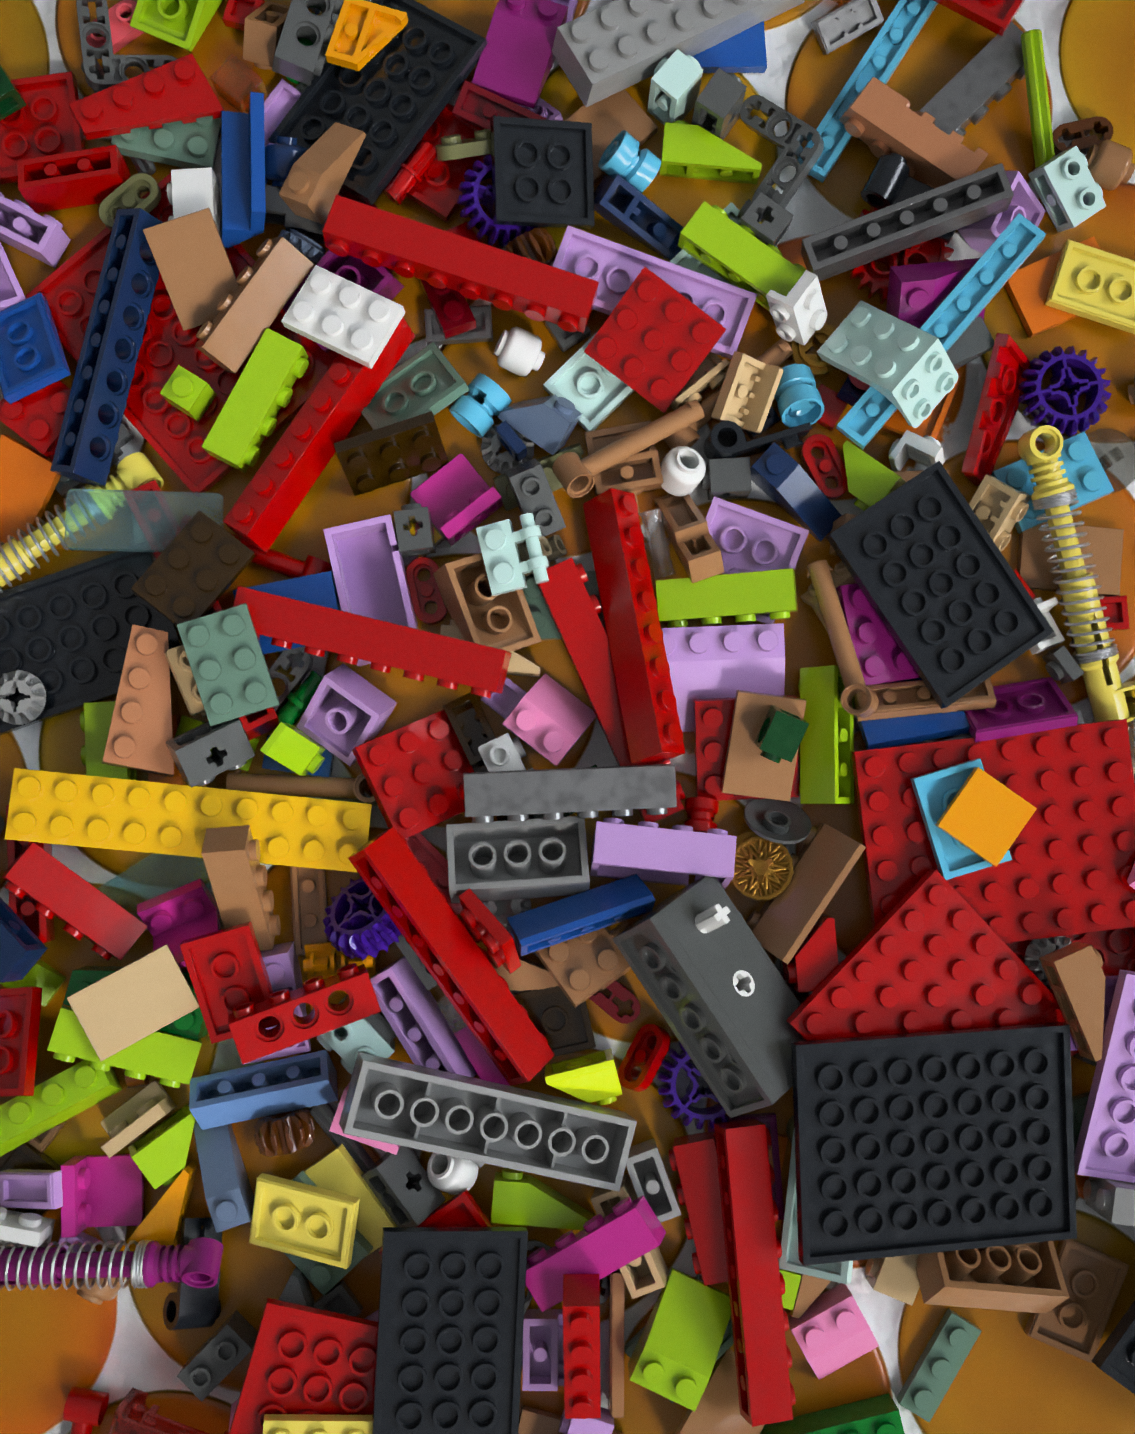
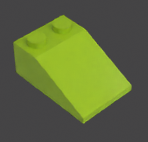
M138 0L130 26L192 52L223 0Z
M672 1267L665 1287L660 1292L628 1362L630 1381L695 1412L711 1377L731 1316L729 1294L710 1285L704 1286V1282Z

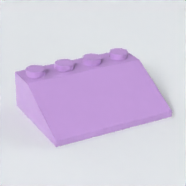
M784 623L661 628L682 732H694V699L734 698L736 690L779 696L784 695Z

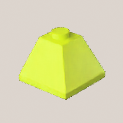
M611 1048L545 1065V1081L547 1085L587 1103L596 1102L598 1106L607 1105L617 1101L616 1096L623 1095Z

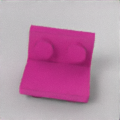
M463 454L457 455L410 493L416 503L421 504L422 507H428L433 525L441 532L450 546L454 545L503 506L502 496L493 486L490 488Z
M201 878L137 904V914L143 923L147 925V929L153 936V951L168 944L180 968L186 966L180 948V943L183 940L221 930L217 903Z
M114 1154L111 1158L107 1155L74 1156L61 1165L63 1190L61 1238L76 1237L87 1227L138 1226L144 1220V1174L133 1161L130 1154Z

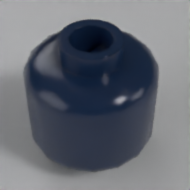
M277 136V143H268L265 146V177L272 180V186L282 187L293 164L307 151L305 147L297 146V138Z

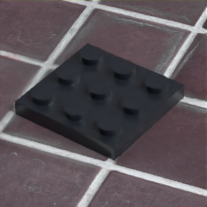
M493 116L490 120L494 224L567 228L569 225L577 229H591L594 227L592 123Z

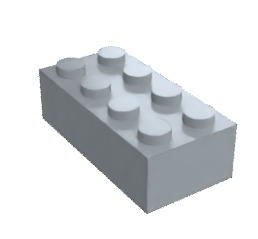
M569 816L555 820L538 818L527 821L446 824L448 882L451 903H460L458 896L469 888L481 901L569 896L589 890L590 877L585 818Z

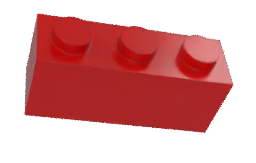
M117 145L18 160V190L35 213L98 204L130 178V170Z

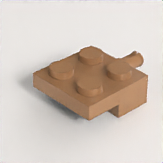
M651 421L585 432L584 436L588 455L651 423ZM655 444L594 475L595 496L613 488L634 493L638 505L637 496L645 491L662 489L663 477L658 450H656Z
M627 920L611 931L605 927L535 951L574 1008L599 990L602 991L630 970V965L612 940L628 927L629 922Z

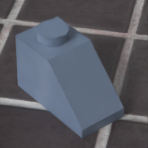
M551 395L513 403L501 411L497 418L503 422L506 420L513 429L551 455H554L565 446L582 413L575 409L574 404L570 400Z

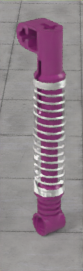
M205 1237L192 1239L184 1246L182 1244L165 1246L160 1245L157 1240L147 1239L140 1240L139 1243L131 1240L128 1244L124 1240H120L117 1244L112 1240L107 1241L106 1244L99 1240L94 1244L90 1241H85L83 1244L79 1241H75L72 1244L67 1241L61 1244L54 1241L49 1245L46 1242L40 1245L46 1247H28L29 1245L19 1243L14 1245L11 1242L5 1243V1245L0 1243V1290L4 1285L9 1291L13 1290L15 1285H17L20 1291L24 1290L27 1285L31 1290H35L38 1285H40L42 1290L47 1289L49 1285L56 1290L61 1284L67 1290L71 1287L72 1283H74L75 1288L78 1290L83 1286L84 1281L88 1289H91L95 1282L102 1289L107 1280L108 1285L113 1289L116 1287L118 1279L123 1289L127 1287L129 1280H131V1285L134 1289L152 1288L157 1283H162L163 1281L170 1283L172 1281L181 1282V1280L190 1287L210 1288L218 1282L224 1246L215 1239ZM134 1243L136 1245L135 1251H130L129 1246ZM78 1244L80 1248L78 1252H74L73 1246ZM87 1244L91 1246L89 1252H85L84 1246ZM98 1244L102 1245L100 1252H97L95 1248ZM112 1244L114 1246L113 1250L108 1251L107 1245ZM119 1244L125 1245L124 1251H119ZM67 1245L69 1246L68 1250H66V1248L62 1246ZM77 1278H82V1279H81V1283H80V1285L78 1286V1285H77ZM88 1278H93L92 1283L89 1286ZM100 1278H104L102 1285H100ZM111 1278H115V1282L113 1285L111 1282ZM123 1278H126V1282L123 1285ZM65 1279H70L68 1286H66Z

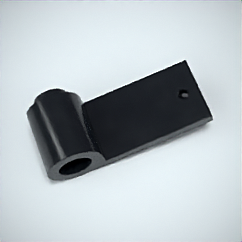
M889 153V155L880 156L860 194L865 202L880 210L934 188L909 177L910 169L907 166L906 159L897 153ZM956 230L938 236V238L949 243Z
M722 421L715 425L706 438L703 446L704 453L707 459L742 458L764 452L774 442L788 450L803 445L802 439L812 427L809 422L747 442L739 425L732 421Z
M211 1217L182 1218L180 1244L183 1246L188 1244L190 1240L201 1237L212 1238L222 1243V1232L216 1233ZM220 1271L217 1284L210 1288H194L184 1284L182 1280L178 1282L177 1292L169 1293L164 1302L163 1320L168 1330L208 1328L213 1326L221 1312L219 1300Z

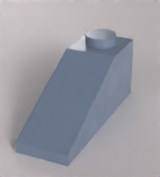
M195 1122L194 1134L205 1199L216 1233L250 1222L252 1220L254 1194L232 1125L228 1124L202 1130L199 1124Z

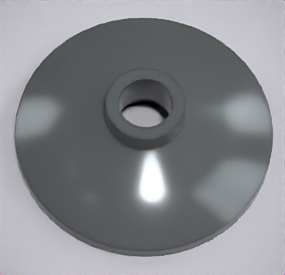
M753 799L745 807L744 820L748 827L758 836L779 844L799 843L805 840L811 831V821L808 815L792 802L774 799Z

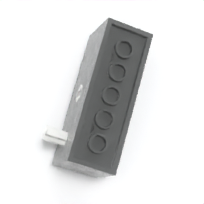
M704 876L674 892L655 906L651 912L643 915L612 939L730 1118L773 1105L793 1086L791 1042L805 1040L786 1020L801 1003L795 997L781 973L777 970L716 877Z

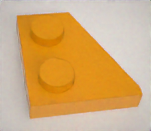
M344 0L325 53L327 62L360 71L407 25V12L365 0Z

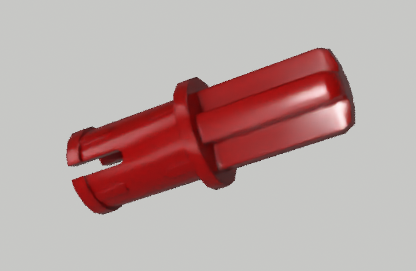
M422 142L409 160L400 165L401 167L397 175L383 190L385 196L394 204L400 206L416 183L420 184L422 182L421 176L437 157L436 149L432 144Z

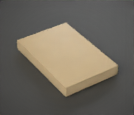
M168 944L67 997L100 1061L107 1059L199 1008L198 1000Z

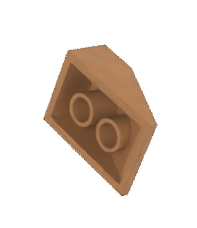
M482 553L446 563L433 574L444 605L466 641L508 652L541 642L523 589L498 596L492 595Z

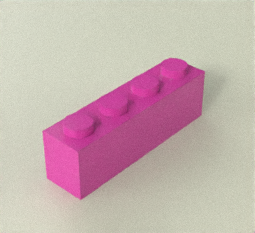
M644 1195L634 1201L630 1197L623 1199L612 1208L613 1213L604 1218L601 1214L592 1217L583 1225L584 1229L576 1234L572 1230L568 1231L554 1242L556 1246L547 1251L544 1247H541L527 1257L525 1285L542 1312L563 1301V1274H599L600 1280L660 1246L666 1231Z

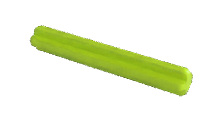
M1033 29L1021 35L1035 168H1038L1053 158L1055 152L1042 32L1040 29Z

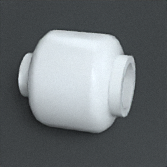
M513 327L510 331L504 330L494 350V355L498 356V365L521 377L527 376L531 370L538 371L546 353L541 351V338L520 327Z
M677 446L671 449L660 463L663 477L661 487L674 496L691 494L705 476L706 465L702 456L687 446Z
M432 1153L427 1165V1176L433 1187L448 1194L457 1195L466 1188L468 1191L472 1188L478 1177L479 1168L471 1160Z

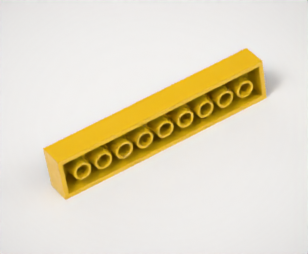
M14 768L5 839L203 858L201 852L207 828L250 825L253 839H258L260 843L259 862L262 864L357 872L348 857L368 843L372 804L198 786L191 788L188 785Z

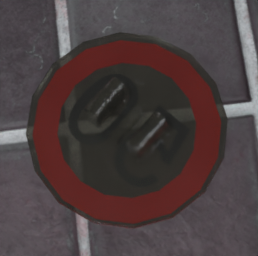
M1098 429L1087 434L1114 489L1111 494L1127 488L1135 479L1134 442L1124 433L1114 429Z

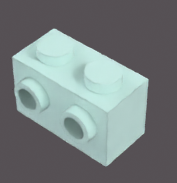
M677 49L670 58L666 56L662 58L654 70V76L651 78L647 112L663 125H665V122L672 123L677 120H683L695 106L699 95L703 69L694 57L685 55Z
M1077 146L1060 152L1028 174L1057 232L1076 227L1107 206L1103 199V191L1100 185L1094 181L1088 169L1087 159Z
M365 1018L316 1036L319 1043L329 1052L334 1050L342 1058L340 1060L341 1064L351 1075L358 1052L389 1058L395 1052V1041L392 1040L388 1044Z

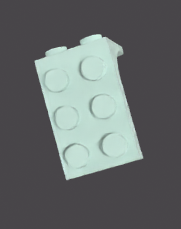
M862 300L817 351L823 361L879 391L901 412L908 425L917 428L930 416L932 410L954 388L959 377L939 338Z

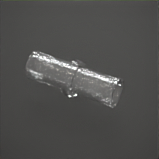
M661 508L640 513L647 543H644L645 550L649 549L654 579L674 575L675 571L668 547L671 544L670 537L666 538Z

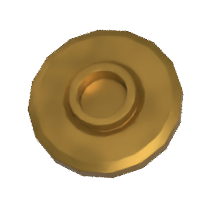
M752 837L742 842L736 848L734 878L732 882L735 888L745 897L757 901L771 900L781 895L790 885L794 874L793 860L785 846L762 837Z

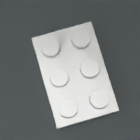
M315 265L281 322L285 328L372 369L406 312L402 305Z

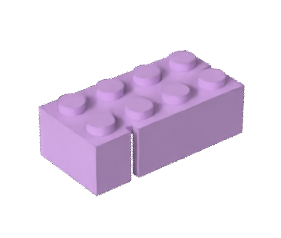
M389 514L323 529L341 611L419 629L413 609L403 557L398 548L396 526L392 516ZM358 659L357 666L371 664L369 661Z
M604 818L603 822H596L590 876L623 879L637 874L644 882L687 886L689 874L695 875V881L704 876L716 877L724 890L734 878L737 836L728 835L726 830L708 829L707 833L694 832L693 827L686 825H674L672 829L658 828V823L649 821L638 822V826L624 824V820L619 818Z

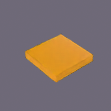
M975 767L935 825L989 864L997 867L1037 808L979 767Z

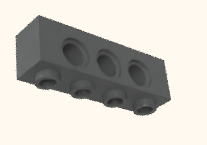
M292 0L274 54L272 71L311 86L314 74L321 76L326 56L322 55L321 51L324 44L329 45L335 25L330 24L333 13L339 15L344 0ZM317 8L322 14L314 15L308 9ZM298 39H309L313 45H302Z

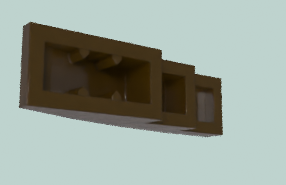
M468 693L443 705V708L474 772H489L478 751V747L496 737L476 696ZM528 814L529 819L534 818L533 814ZM507 815L496 816L498 821H508Z

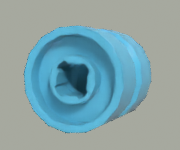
M623 130L607 146L600 158L598 167L607 175H620L642 193L657 175L661 166V159L647 148L640 150L639 141Z
M791 364L783 367L784 371L774 396L783 424L786 427L793 428L809 422L811 425L816 423L824 413V403L820 392L816 388V381L812 370L804 364Z
M478 373L468 385L470 389L468 394L458 398L449 408V412L467 430L483 438L494 424L492 417L499 416L500 412L507 408L512 400L496 382L486 375Z

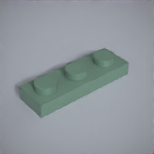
M948 1308L896 1398L898 1403L927 1422H930L981 1333L980 1328Z

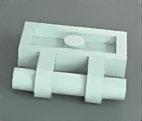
M533 513L519 516L522 529L514 532L510 519L476 528L493 596L528 588L524 575L533 572L536 584L549 581L546 569L549 567L547 556H543L539 541L542 534L540 526L535 525ZM526 542L530 559L521 562L517 544Z

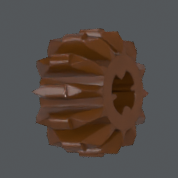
M534 228L531 231H526L524 234L516 236L514 240L508 242L502 248V250L547 265H551L554 262L558 253L555 246L556 243L546 228Z
M303 1108L260 1118L254 1126L256 1146L259 1147L260 1154L268 1157L275 1155L280 1157L284 1154H292L295 1151L303 1150L304 1147L310 1146L315 1138L313 1118H311L310 1111Z

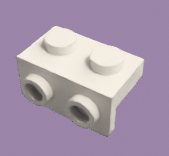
M806 270L787 296L773 290H769L766 294L770 313L776 326V332L785 341H795L805 346L815 331L823 327L828 314L816 274Z
M506 733L478 747V751L489 772L526 770L521 760L522 757L526 756V753L518 737L512 740L509 733Z
M0 1207V1243L5 1245V1243L11 1242L14 1245L19 1243L29 1245L28 1247H46L40 1245L43 1242H46L48 1245L51 1243L55 1219L42 1217L35 1213H21Z

